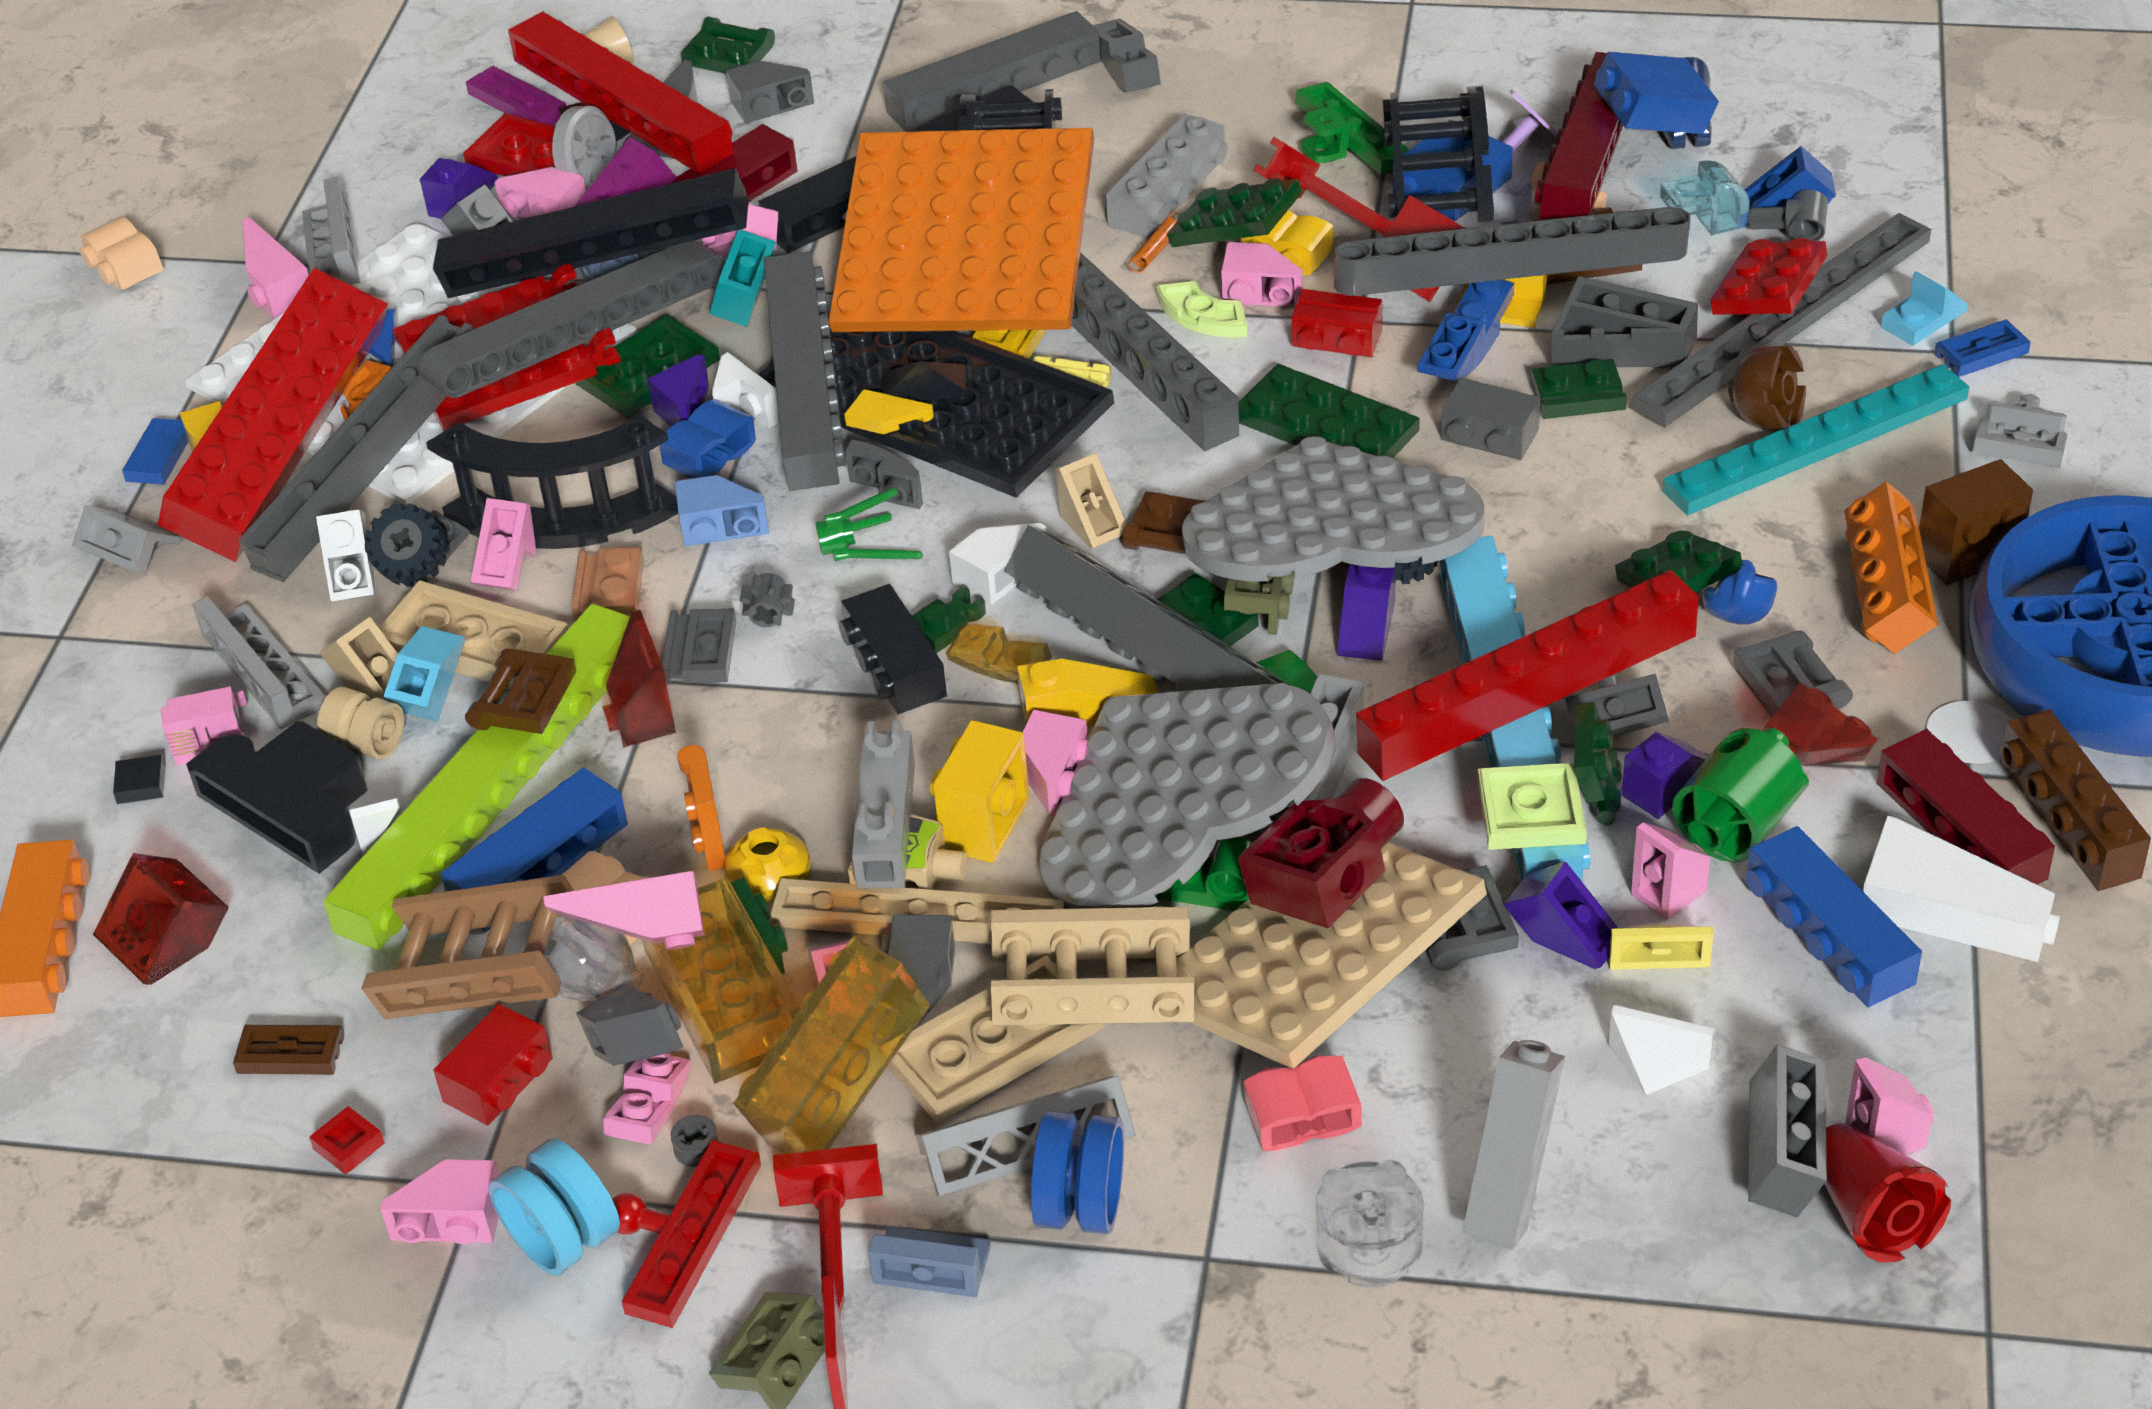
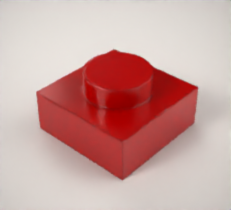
M349 1106L309 1136L313 1150L345 1175L385 1144L381 1130Z

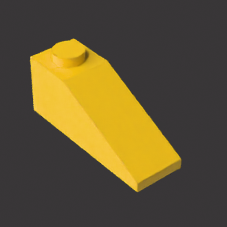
M1063 658L1017 666L1020 702L1026 724L1033 710L1083 719L1086 720L1087 726L1095 725L1102 707L1109 697L1159 693L1154 677L1138 672Z

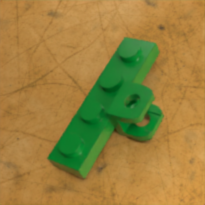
M1328 81L1296 90L1295 103L1306 112L1303 124L1316 133V136L1306 138L1301 142L1300 150L1316 163H1327L1346 158L1347 148H1349L1380 175L1393 173V146L1385 147V132L1380 124ZM1401 143V150L1403 155L1410 149L1406 147L1403 143Z

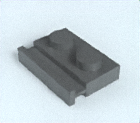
M734 608L690 609V614L678 615L677 610L670 611L661 667L663 684H670L671 679H683V683L728 682L736 628Z

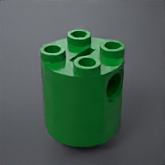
M1739 728L1730 731L1677 793L1673 799L1672 812L1677 826L1689 842L1698 845L1706 854L1718 860L1740 862L1749 858L1751 847L1763 842L1809 786V779L1803 772L1800 761L1789 748L1787 737L1781 731L1774 728H1767L1764 732L1759 729Z

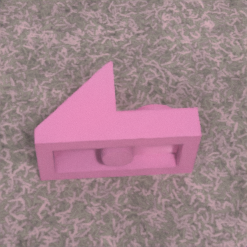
M487 498L470 582L477 586L517 591L524 554L536 556L537 552L531 508L527 503Z

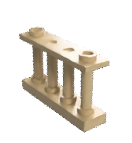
M1189 907L991 910L992 961H1007V980H991L992 1026L1194 1022V976L1177 977L1176 958H1180L1189 951ZM1046 955L1051 960H1056L1057 979L1027 980V961L1039 960ZM1156 958L1157 977L1127 978L1126 959ZM1106 959L1107 978L1077 979L1076 960Z

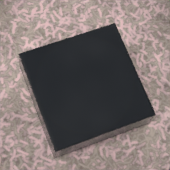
M162 755L115 762L113 794L117 804L163 798L165 764Z

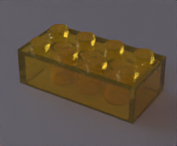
M727 877L697 888L705 936L694 937L695 945L666 950L665 942L655 944L642 940L645 953L714 1084L807 1047L801 1008Z
M853 936L845 948L834 955L828 972L815 990L809 992L803 998L799 1012L787 1029L773 1040L769 1048V1054L756 1072L747 1077L742 1083L738 1097L733 1102L734 1106L768 1145L783 1154L830 1149L930 1007V1004L900 961Z

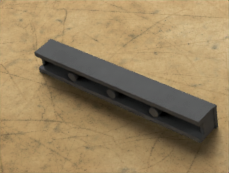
M439 315L249 527L238 542L251 564L250 568L253 571L284 582L320 542L316 516L346 512L447 397L445 393L419 375L418 366L423 354L438 344L474 330L472 325L465 323L460 328L449 324L446 316Z

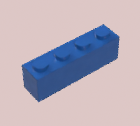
M583 767L442 871L440 874L445 892L562 875L585 854L597 849L628 825L621 792ZM485 927L481 929L487 932L490 930L491 927Z
M1799 826L1793 827L1750 848L1746 882L1752 893L1757 897H1761L1777 913L1781 923L1786 928L1792 929L1807 944L1811 954L1817 960H1822L1834 972L1846 991L1854 993L1869 1008L1916 985L1922 950Z

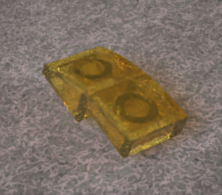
M965 624L946 652L948 660L961 667L990 678L1019 684L1017 666L1049 661L1052 657L1047 643L1009 641L1003 627L979 624Z

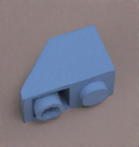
M718 475L675 481L684 546L769 534L763 495Z

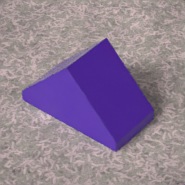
M695 355L647 379L653 411L670 427L680 421L688 420L693 411L705 403L710 388L704 355Z

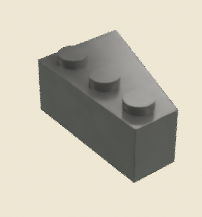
M1578 276L1551 333V365L1613 359L1616 367H1676L1689 357L1697 339L1698 303Z

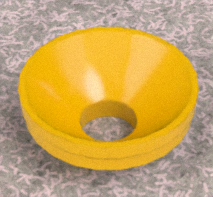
M761 827L741 837L729 849L725 857V876L727 883L744 877L753 894L760 892L765 902H774L781 878L808 880L812 864L806 845L795 834L781 829ZM772 842L778 845L775 851L767 855H758L752 852L754 846L760 843Z

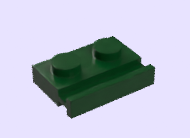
M1613 359L1551 365L1531 369V384L1535 396L1541 397L1540 407L1543 419L1626 410L1627 396L1626 393H1623V385Z

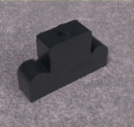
M303 721L295 722L258 751H255L253 742L248 737L228 735L215 741L186 763L198 797L318 874L348 852L355 843L356 834L348 806L368 790L358 755L349 750L340 739H331Z

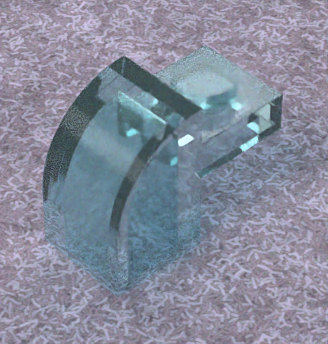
M1699 161L1697 175L1681 177L1678 180L1661 183L1660 197L1667 207H1677L1686 210L1690 215L1695 214L1710 235L1747 227L1748 195L1730 171L1719 162Z

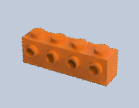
M1885 481L1865 496L1856 499L1844 510L1847 525L1845 535L1850 543L1852 554L1850 564L1855 573L1858 588L1855 593L1861 605L1863 616L1861 627L1872 642H1880L1895 654L1937 627L1938 621L1915 505Z

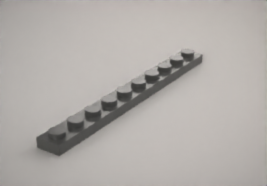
M1901 213L1896 214L1822 265L1793 313L1751 314L1633 396L1632 409L1665 428L1728 384L1730 379L1734 377L1738 365L1746 355L1756 349L1782 346L1929 243L1931 228Z

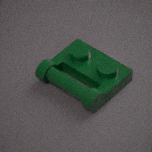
M707 16L703 20L701 30L680 52L682 62L690 60L692 67L726 74V70L761 61L772 49L775 33L773 29L761 27L759 30L721 23L719 18Z

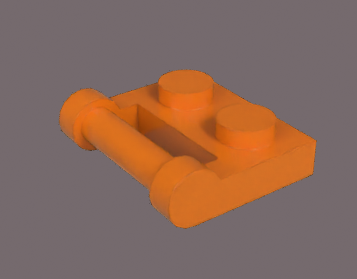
M688 745L680 749L677 759L680 770L686 775L689 792L684 793L688 819L691 824L695 854L705 852L708 871L725 868V853L706 753L701 746Z

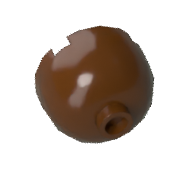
M1792 346L1765 347L1754 350L1740 362L1734 377L1729 381L1728 393L1730 400L1735 403L1738 413L1748 424L1763 430H1782L1789 427L1788 424L1792 426L1800 422L1805 405L1806 385L1798 386L1796 372H1804L1803 363L1798 352Z

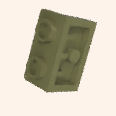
M1294 572L1281 577L1268 576V581H1243L1228 578L1224 596V610L1239 611L1243 614H1269L1268 634L1277 635L1279 620H1288Z
M765 1292L710 1370L709 1375L719 1388L758 1392L770 1409H786L825 1351L824 1312L812 1295Z

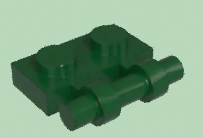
M1595 702L1576 705L1574 771L1585 802H1591L1593 809L1597 812L1599 823L1609 825L1615 822L1616 813L1621 808V792L1617 789V784L1622 778V764L1617 760L1616 750L1610 748L1613 747V736L1608 719L1601 720Z

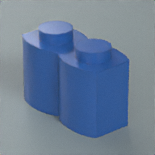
M717 399L709 400L696 408L688 420L680 421L667 429L665 432L668 435V441L659 446L663 465L692 479L714 476L725 466L727 461L737 459L745 454L756 441L753 416Z

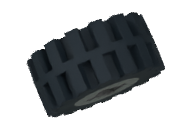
M401 503L393 505L394 511L392 512L385 508L380 512L383 516L380 520L374 517L370 524L374 527L373 531L367 530L365 538L369 541V543L364 544L365 552L369 555L368 560L381 575L397 585L402 583L405 586H414V581L418 582L419 580L427 582L426 576L429 574L434 578L439 573L435 568L438 565L444 567L447 561L443 553H449V545L445 542L448 536L442 525L422 507L419 509L415 504L408 503L407 508ZM410 537V540L402 542V540Z

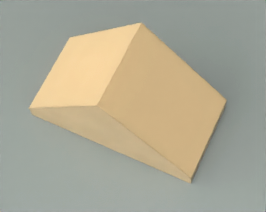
M1097 453L1056 469L1060 516L1090 549L1124 534L1127 523Z

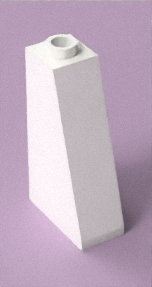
M1887 816L1864 883L1863 892L1898 927L2035 962L2039 961L2044 943L2054 945L2061 917L2051 914L2055 893L1898 818Z

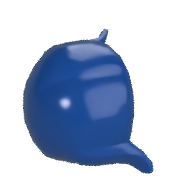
M1742 560L1743 564L1737 572L1721 579L1715 588L1706 587L1702 599L1704 608L1715 618L1732 624L1750 625L1762 620L1770 612L1776 598L1777 582L1774 578L1756 574L1753 563L1749 560Z

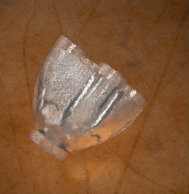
M568 917L559 924L552 938L558 942L551 954L547 953L544 955L561 980L558 995L569 1000L594 1003L627 984L638 989L644 979V974L636 969L634 955L625 934Z

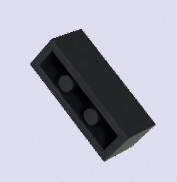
M890 583L841 601L844 618L838 621L841 636L847 646L853 644L861 669L864 673L871 672L878 696L881 700L888 699L897 715L947 697L943 662Z

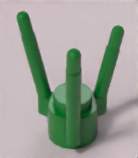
M896 488L879 493L840 512L825 515V520L815 522L823 556L834 554L835 561L849 558L921 559L923 553L910 550L848 549L847 547L848 545L856 544L854 531L889 522L892 519V515L886 513L851 522L848 518L895 497L898 494Z

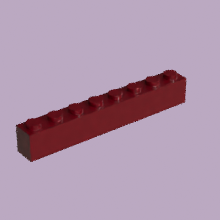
M1595 52L1591 65H1584L1582 79L1578 80L1575 96L1571 97L1569 112H1565L1562 128H1559L1556 144L1551 147L1549 162H1545L1542 180L1538 179L1534 203L1541 204L1540 220L1592 215L1624 128L1618 117L1593 85L1596 73L1602 66L1607 53Z

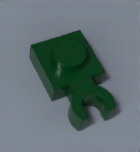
M963 587L954 592L952 601L945 604L937 598L913 614L912 617L935 652L938 653L969 632L968 622L977 621L986 614L985 599L981 597L975 602L970 603V589Z

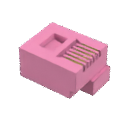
M231 686L167 699V707L161 708L162 727L176 765L186 764L224 736H245L244 726L238 708L247 705L243 690L233 693Z

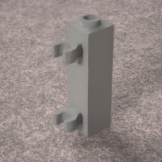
M898 720L892 721V731L881 732L875 730L874 721H868L863 735L852 849L857 889L905 888L915 760L911 731H902V725Z
M1535 1040L1513 1041L1499 1056L1462 1229L1463 1234L1512 1250L1528 1230L1565 1061L1564 1055L1551 1052L1550 1047L1542 1042Z

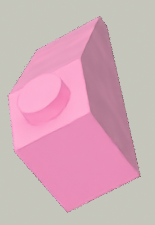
M250 217L242 220L246 271L251 285L247 287V292L252 303L257 308L262 307L275 319L286 311L309 274L305 265Z
M693 871L543 896L544 905L551 913L651 943L665 942L666 950L695 945L694 937L705 936L697 882Z

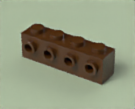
M2047 709L2007 721L2003 743L2000 745L1999 762L2096 890L2101 891L2141 879L2151 837L2053 712Z

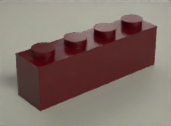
M761 124L732 142L733 155L699 174L688 169L678 175L672 183L736 168L750 202L798 172L794 140Z
M1925 729L1881 750L1876 784L1929 834L2036 885L2048 880L2055 845L2044 832L2037 830L2025 819L2011 802L2006 801L1990 787L1978 772L1973 771L1956 756L1950 746L1942 743L1928 729Z

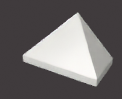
M396 798L350 810L363 856L392 825L401 811L402 807L399 799Z
M1613 1005L1608 1045L1647 1095L1708 1070L1712 1058L1715 1028Z

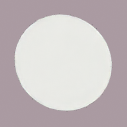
M1956 701L1936 709L1929 717L1926 729L1942 743L1950 746L1954 754L1963 762L1983 764L2000 760V745L2003 743L2007 721L2011 719L2003 711L1986 703Z

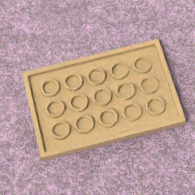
M1387 843L1381 849L1386 871L1329 928L1250 904V901L1246 900L1191 947L1189 951L1176 960L1177 977L1194 976V1022L1190 1023L1294 1069L1485 897L1487 892L1484 879Z

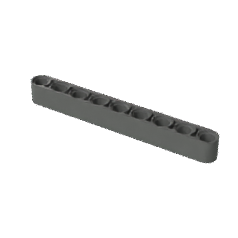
M1662 207L1348 241L1337 245L1335 248L1334 288L1343 295L1358 296L1676 261L1684 258L1687 254L1691 217L1686 210L1681 208Z
M695 240L671 246L430 348L419 361V375L449 397L463 396L585 343L601 330L610 328L611 331L713 287L718 283L725 261L721 256Z

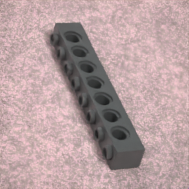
M1080 252L1071 326L1204 452L1238 437V396Z

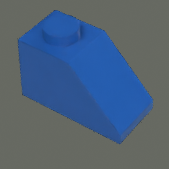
M1800 146L1740 192L1743 216L1748 220V213L1751 208L1786 207L1787 200L1792 199L1796 193L1803 190L1821 192L1826 196L1829 204L1836 197L1832 172Z

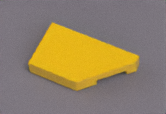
M863 389L844 414L846 426L880 434L899 430V424L915 419L927 422L934 417L931 404Z

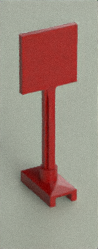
M1274 136L1270 144L1278 149L1265 169L1257 164L1253 170L1268 180L1273 178H1279L1281 181L1298 179L1303 191L1299 196L1300 199L1306 189L1380 233L1383 237L1466 229L1409 195L1396 219L1390 221L1315 176L1321 166L1320 164ZM1439 287L1413 289L1411 291L1431 302Z
M877 1144L773 1155V1172L779 1206L786 1207L814 1203V1206L819 1210L825 1359L834 1409H848L846 1351L840 1318L845 1301L841 1208L844 1206L845 1200L883 1196V1182L879 1167Z

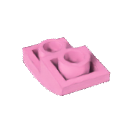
M667 1053L635 1061L624 1074V1093L603 1117L604 1135L651 1145L665 1125L680 1096L691 1068V1059L676 1057Z

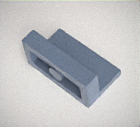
M888 1226L885 1236L873 1234L868 1254L873 1283L977 1298L991 1243L989 1239Z

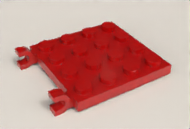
M568 263L557 268L553 272L550 281L546 282L543 275L534 279H526L517 285L497 292L487 293L478 299L464 304L450 306L433 315L411 320L405 325L392 329L396 342L404 355L439 315L446 316L449 324L460 328L465 323L472 325L473 329L479 328L576 287L577 284L575 282L564 285L567 281L577 278L572 265ZM610 328L601 330L591 338L588 346H584L582 343L456 398L447 396L433 413L442 430L445 431L459 422L463 424L596 376V367L621 362L614 346L604 349L608 345L616 343L615 337Z

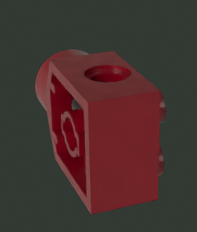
M1358 778L1352 781L1334 799L1305 800L1298 806L1294 803L1238 857L1250 904L1329 928L1386 871L1381 849L1402 829L1404 824V814L1398 800L1382 784L1372 779Z

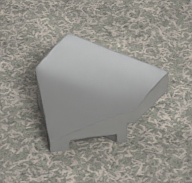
M2032 393L2022 395L2019 404L2010 405L1989 402L1986 417L1980 419L1973 452L2061 467L2068 435L2064 432L2067 416L2063 413L2043 410L2039 407L2040 398Z

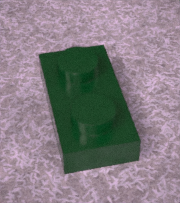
M744 877L727 883L726 888L732 917L766 979L769 980L785 974L782 953L788 951L787 942L778 924L770 925L768 921L770 914L764 897L760 892L753 894Z

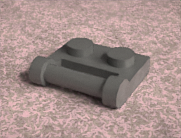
M1801 630L1734 651L1733 664L1778 722L1828 706L1833 710L1841 709L1853 697L1852 690L1843 680L1835 678L1813 650V641ZM1794 660H1798L1818 686L1814 687Z
M1487 865L1462 870L1483 878L1487 895L1455 923L1461 936L1448 939L1445 932L1430 945L1429 957L1434 968L1437 970L1447 971L1456 967L1462 960L1518 948L1519 934L1508 910L1503 905L1504 901Z

